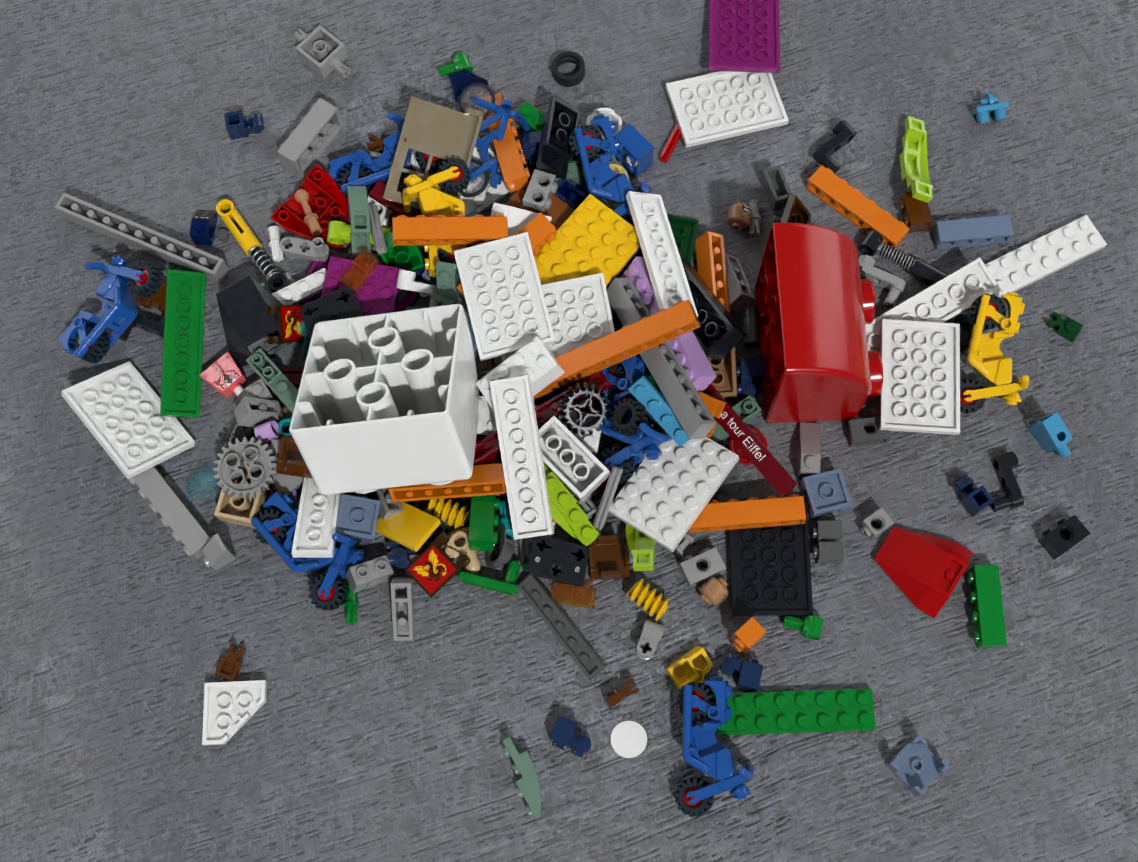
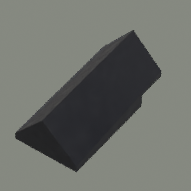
M552 96L550 99L536 167L537 170L556 175V178L565 179L567 177L569 161L574 159V154L570 150L569 139L574 128L579 126L581 111L555 96Z

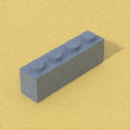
M996 214L990 217L977 216L968 219L961 217L956 220L941 219L936 222L932 229L936 249L1009 243L1014 235L1010 215Z

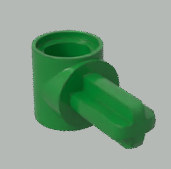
M464 52L456 54L452 59V63L438 67L440 77L453 73L465 77L466 71L473 72L468 55Z
M809 615L804 617V620L785 616L783 627L801 631L802 636L805 638L820 640L824 619Z

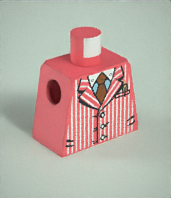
M228 352L200 374L209 386L226 398L232 394L238 398L244 390L242 386L247 382Z

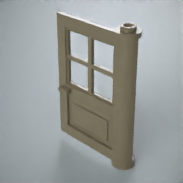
M411 96L383 199L403 205V193L397 191L401 173L418 175L423 178L422 182L426 181L429 177L428 173L433 156L444 160L450 158L451 161H453V158H456L457 162L461 159L463 160L462 164L466 163L467 168H469L484 112L466 108V112L462 113ZM408 148L429 155L424 174L403 168ZM458 191L457 194L454 195L453 192H451L449 195L460 199L461 193H459ZM418 198L410 199L411 207L420 210Z

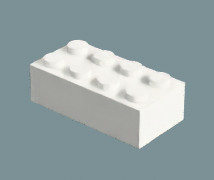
M536 336L476 382V385L494 411L489 381L530 375L534 396L564 374L565 371L547 345Z
M555 416L538 430L543 464L551 472L553 471L558 479L581 502L610 476V471Z

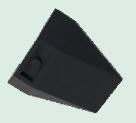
M250 275L216 293L228 351L238 368L249 365L246 359L259 348L267 356H270L292 343L268 344V337L279 336L277 313L266 314L265 307L283 304Z

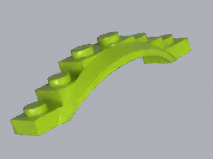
M908 116L905 119L906 133L902 137L903 151L899 155L902 181L907 183V189L912 191V198L929 203L933 199V185L930 182L928 169L927 132L924 121Z
M544 465L552 519L573 538H576L582 546H589L600 536V533L590 523L589 517L577 504L578 501L553 471L550 472Z
M626 523L627 545L630 553L633 555V570L654 571L656 541Z

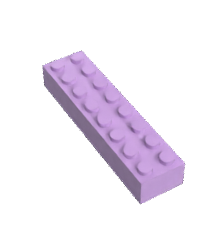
M636 256L620 278H630L651 315H654L659 311L647 266L644 257ZM693 331L667 341L698 393L699 391L703 392L716 378V374Z

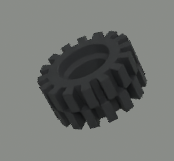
M624 398L623 401L619 400V405L613 406L615 411L611 410L610 413L613 415V417H610V421H613L610 423L611 426L614 427L615 431L629 437L638 435L637 432H642L639 429V424L648 420L645 415H648V412L645 411V406L630 398ZM630 411H632V418L626 424V416Z

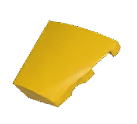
M696 646L665 669L677 688L681 690L682 686L690 682L703 683L705 675L710 671L713 664L704 648Z

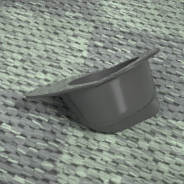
M499 524L496 529L498 531V543H494V551H486L485 562L488 567L508 563L515 551L514 542L506 537L504 524Z

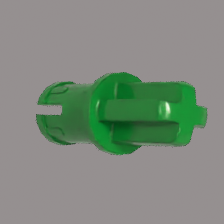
M350 585L345 586V589H348V593H345L347 599L343 604L345 607L346 625H355L357 623V607L359 606L357 602L358 592L353 593Z

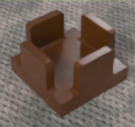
M283 436L279 448L276 473L313 479L293 437Z
M618 535L598 536V540L593 541L588 546L591 581L630 578L627 538L618 539Z

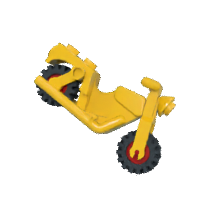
M448 158L447 162L443 161L439 165L437 174L429 176L423 182L418 175H408L404 179V183L407 186L403 190L402 197L404 211L410 213V199L418 198L421 213L427 217H435L436 215H445L446 217H454L455 215L465 216L464 202L449 194L453 192L456 195L458 191L462 193L463 189L466 190L471 174L467 164H462L463 160L461 159L457 162L456 158H453V161ZM470 245L424 246V252H428V258H425V270L429 271V276L436 278V264L438 261L456 264L457 267L454 251L468 248Z
M1007 292L1001 295V297H996L994 294H983L975 299L971 305L969 312L974 326L966 355V363L995 387L984 388L980 382L974 379L961 380L960 412L966 414L974 413L983 407L986 398L1005 395L1002 397V399L1006 400L1005 404L1017 406V402L1022 403L1017 391L1027 389L1030 378L1024 375L1022 378H1016L1015 383L1009 384L1012 382V359L1004 356L1000 350V343L1003 339L1011 338L1014 336V333L1018 334L1020 322H1017L1018 316L1023 314L1025 303H1022L1023 298L1018 297L1019 294ZM1005 305H1007V307H1008V318H1005V317H1006V311H1007V308H1005ZM998 327L999 331L982 334L983 329L987 330Z

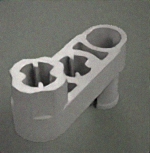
M284 237L279 244L286 258L291 260L298 257L325 262L331 256L329 247L320 237H316L312 241ZM305 247H309V251L306 250V252H303L302 249H306Z
M861 255L858 259L859 266L863 267L862 270L865 271V276L873 284L889 290L883 304L889 308H894L899 295L902 294L906 282L893 274L874 267L875 260L871 256Z

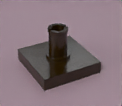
M789 195L783 216L775 215L773 223L809 224L811 214L796 195Z

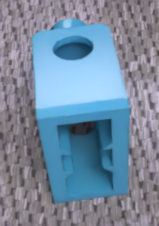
M1058 412L1040 419L1027 428L1045 452L1049 453L1056 450L1061 459L1072 453L1066 443L1073 438Z

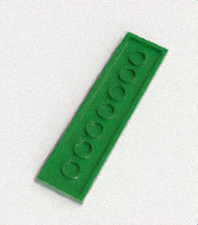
M167 269L160 416L200 418V374L202 373L206 273Z
M872 689L732 693V697L728 698V706H731L732 709L731 719H728L727 724L718 727L715 736L875 731Z

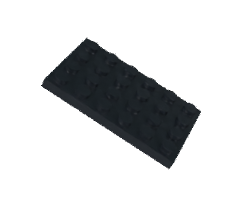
M804 498L805 524L729 530L732 616H813L807 498Z

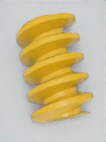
M451 498L447 502H445V499H431L427 510L428 514H434V517L438 519L441 517L442 522L448 521V525H454L456 530L465 526L470 518L471 509L465 513V506L458 509V502L452 506Z
M642 578L633 585L626 597L631 594V602L638 599L636 606L639 607L644 604L643 611L645 612L650 609L649 616L657 614L655 621H658L669 608V598L662 601L663 594L660 593L656 596V588L649 591L650 583L643 586L644 579Z

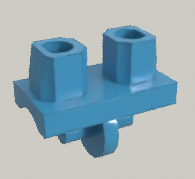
M986 93L984 99L979 100L980 105L985 104V106L976 107V109L971 110L972 116L976 115L978 124L989 122V113L992 112L994 121H1001L1006 119V109L1009 108V102L994 104L999 101L998 97H993L991 93Z

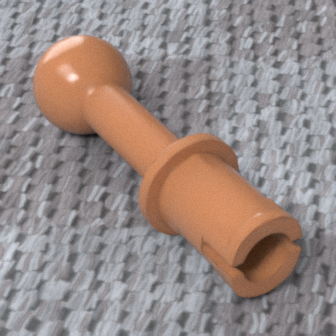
M299 189L295 192L294 198L302 205L306 215L304 222L308 224L311 234L318 236L322 233L318 222V215L313 213L310 208L308 192L304 189Z

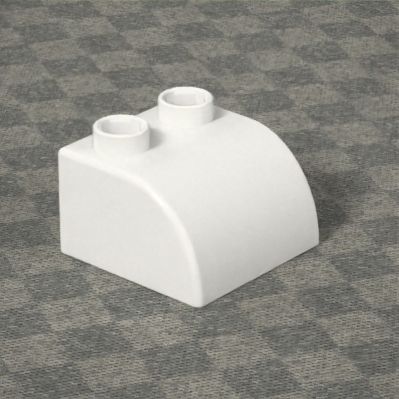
M452 304L323 321L315 324L289 431L321 494L329 495L347 492L366 494L377 489L420 484L445 485L453 481L471 478L479 418V390L476 385L478 378L474 350L463 306L461 304Z

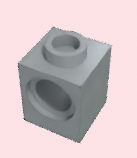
M880 508L861 522L860 529L863 535L867 538L869 537L872 541L891 528L894 522L885 510ZM871 522H877L880 528H873Z

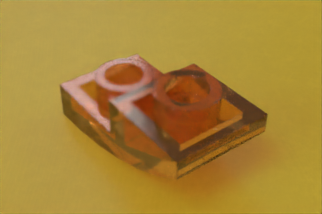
M363 249L353 260L352 267L342 277L341 283L357 293L369 278L379 260Z
M555 582L552 597L556 603L594 609L597 589Z

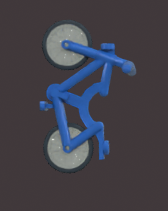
M482 83L471 84L462 91L458 102L460 112L465 113L466 108L476 109L484 112L483 119L488 117L491 112L495 113L481 123L479 132L499 119L501 121L499 129L491 131L484 140L477 138L475 147L480 149L484 164L471 158L469 185L461 193V196L475 197L481 194L488 185V173L492 171L491 187L497 189V185L501 184V174L498 173L499 162L495 158H490L488 148L494 139H497V141L503 140L509 119L518 121L524 132L531 131L525 117L520 112L511 110V101L502 100L501 106L496 105L492 89Z

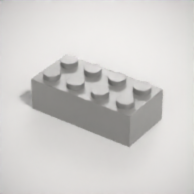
M321 98L312 104L307 115L301 118L299 125L290 132L287 140L278 148L277 153L286 171L302 180L344 127L337 107Z

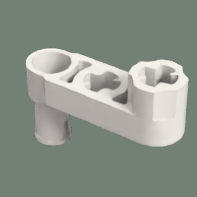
M399 269L396 288L429 294L431 296L429 307H436L437 286L414 282L416 272Z

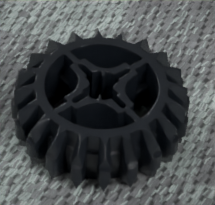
M583 382L581 388L576 383V390L570 386L568 387V390L571 392L569 395L566 392L562 393L566 399H559L563 406H558L557 409L563 412L558 417L563 419L561 423L567 425L569 431L573 429L574 434L577 435L580 431L581 435L585 436L587 430L592 435L593 428L598 432L600 431L599 424L602 426L606 425L602 420L603 418L609 419L605 412H610L611 409L605 406L609 405L610 401L604 400L607 394L601 393L602 389L600 387L595 389V385L591 384L588 388V384ZM586 394L580 402L573 401L577 396ZM592 395L598 401V411L592 408ZM586 406L590 410L583 411L582 413V411L578 407L581 408ZM569 408H573L577 412L576 423L570 418ZM587 417H595L591 422L582 424Z

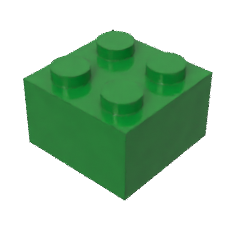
M393 231L384 234L387 252L382 253L380 256L386 266L402 268L407 271H413L425 266V253L421 246H393Z

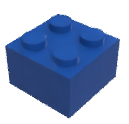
M630 123L613 136L614 139H618L620 148L615 155L616 161L621 162L628 173L633 174L637 178L653 165L654 147Z

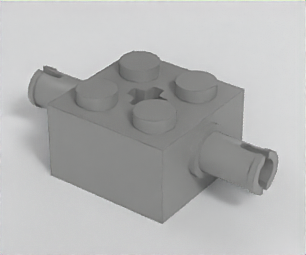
M321 25L309 35L302 29L295 31L294 38L301 42L295 49L299 60L323 79L334 70L344 78L350 75L351 68L342 63L348 57L345 44Z

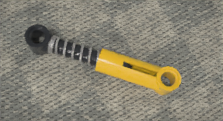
M227 199L219 201L216 205L219 217L245 254L252 257L253 261L256 262V266L263 272V276H266L272 292L275 293L289 286L286 277L277 272V269L273 268L274 265L270 263V259H267V255L263 254L262 244L237 211L234 204ZM235 221L239 225L241 230L237 229V227L234 224ZM278 284H283L281 287L276 288Z

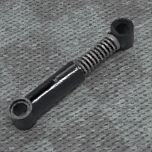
M868 230L858 245L862 253L868 256L875 254L881 255V257L884 256L883 258H886V260L889 259L892 263L895 262V265H901V268L904 267V269L909 271V275L930 286L949 276L948 273L920 258L913 260L914 258L908 257V254L904 255L905 253L902 254V251L898 252L899 249L896 251V248L893 249V246H887V243L883 242L882 235L874 230Z

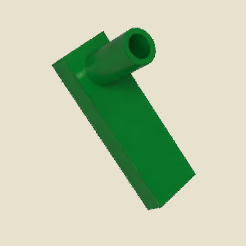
M509 561L504 582L460 571L458 579L463 584L517 597L519 588L515 584L521 564Z

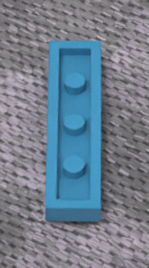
M644 375L628 388L632 395L645 406L646 410L679 447L690 440L666 399Z

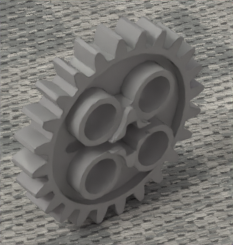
M246 437L243 438L242 442L236 438V444L233 445L231 442H228L229 448L222 447L224 453H217L220 460L214 461L218 466L213 468V471L217 473L214 479L218 481L217 485L219 487H223L222 491L224 493L228 492L231 498L235 495L240 500L243 495L244 499L248 500L249 495H251L255 499L257 492L263 495V488L270 489L267 485L268 483H275L271 477L278 475L273 471L277 469V464L274 463L277 461V458L273 456L274 451L272 449L269 450L268 444L263 445L260 439L256 443L254 437L249 442ZM241 453H243L244 462L248 465L246 469L251 479V484H248V476L244 472L245 466L240 456ZM257 453L254 459L249 460L251 454ZM238 459L236 465L230 466L232 460ZM257 471H262L259 477L254 478V474ZM243 477L241 483L235 484L237 478Z

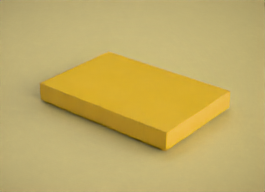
M401 502L403 511L386 520L380 517L377 521L376 532L417 552L441 522L438 518L405 502Z

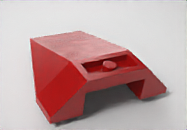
M315 164L297 190L304 189L308 192V203L312 212L318 215V222L322 233L318 236L311 234L308 224L304 222L306 215L302 205L294 198L295 192L284 205L281 204L270 219L284 230L313 240L316 237H320L328 247L340 251L345 244L334 245L327 242L328 224L330 221H341L350 225L348 200L334 179L330 177V174Z
M893 526L873 560L915 608L934 619L949 599L966 570L973 552L955 541Z

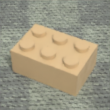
M232 460L230 466L236 465L237 461ZM243 462L245 466L244 472L248 476V484H251V479L246 469L248 465L245 462ZM257 471L254 474V478L259 477L262 471ZM243 477L237 478L235 484L241 483ZM263 488V495L257 492L255 499L249 495L248 500H245L243 495L240 500L235 495L231 498L228 492L224 493L221 490L214 516L223 522L255 528L251 520L256 516L260 517L259 513L263 511V504L265 503L268 490Z

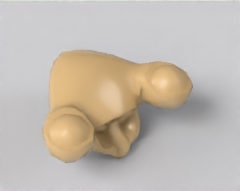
M463 527L448 534V542L440 547L443 552L445 551L450 558L459 559L462 555H466L470 559V563L464 570L466 573L476 575L480 571L481 563L478 559L477 551H470L469 527Z

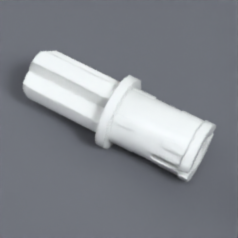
M271 226L268 228L270 239L268 245L271 247L273 261L280 262L284 257L279 246L281 241L279 227Z

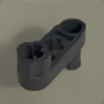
M845 120L840 121L834 127L833 133L836 136L822 145L813 154V158L820 165L822 164L825 168H829L834 174L840 169V166L830 156L849 143L857 134Z
M137 314V317L119 339L126 342L129 334L135 327L164 337L165 315H162L160 321L157 322Z
M1011 451L994 456L992 458L993 466L1005 497L994 500L990 505L992 511L997 512L1006 508L1012 509L1023 506L1024 499L1012 469L1019 466L1016 454Z

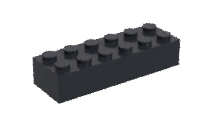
M680 257L701 326L693 330V333L705 354L720 362L746 334L692 265Z

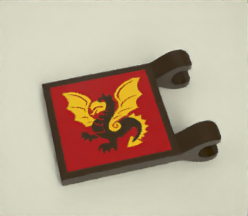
M304 303L265 307L266 314L277 313L279 336L268 337V344L303 341L304 337H301L300 323L303 319L299 310L302 309L301 306Z
M443 532L404 569L431 598L470 563V559L466 555H462L455 564L446 556L440 547L448 542L449 537Z

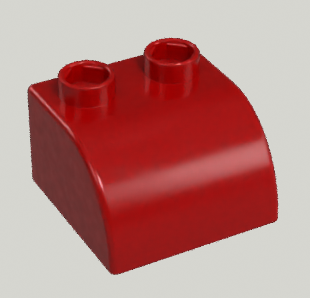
M773 223L755 284L756 308H758L760 358H763L765 376L762 386L766 423L850 420L858 416L869 396L881 394L883 386L882 358L877 350H868L865 326L873 322L875 315L873 283L870 279H860L858 250L855 243L845 234L812 224Z

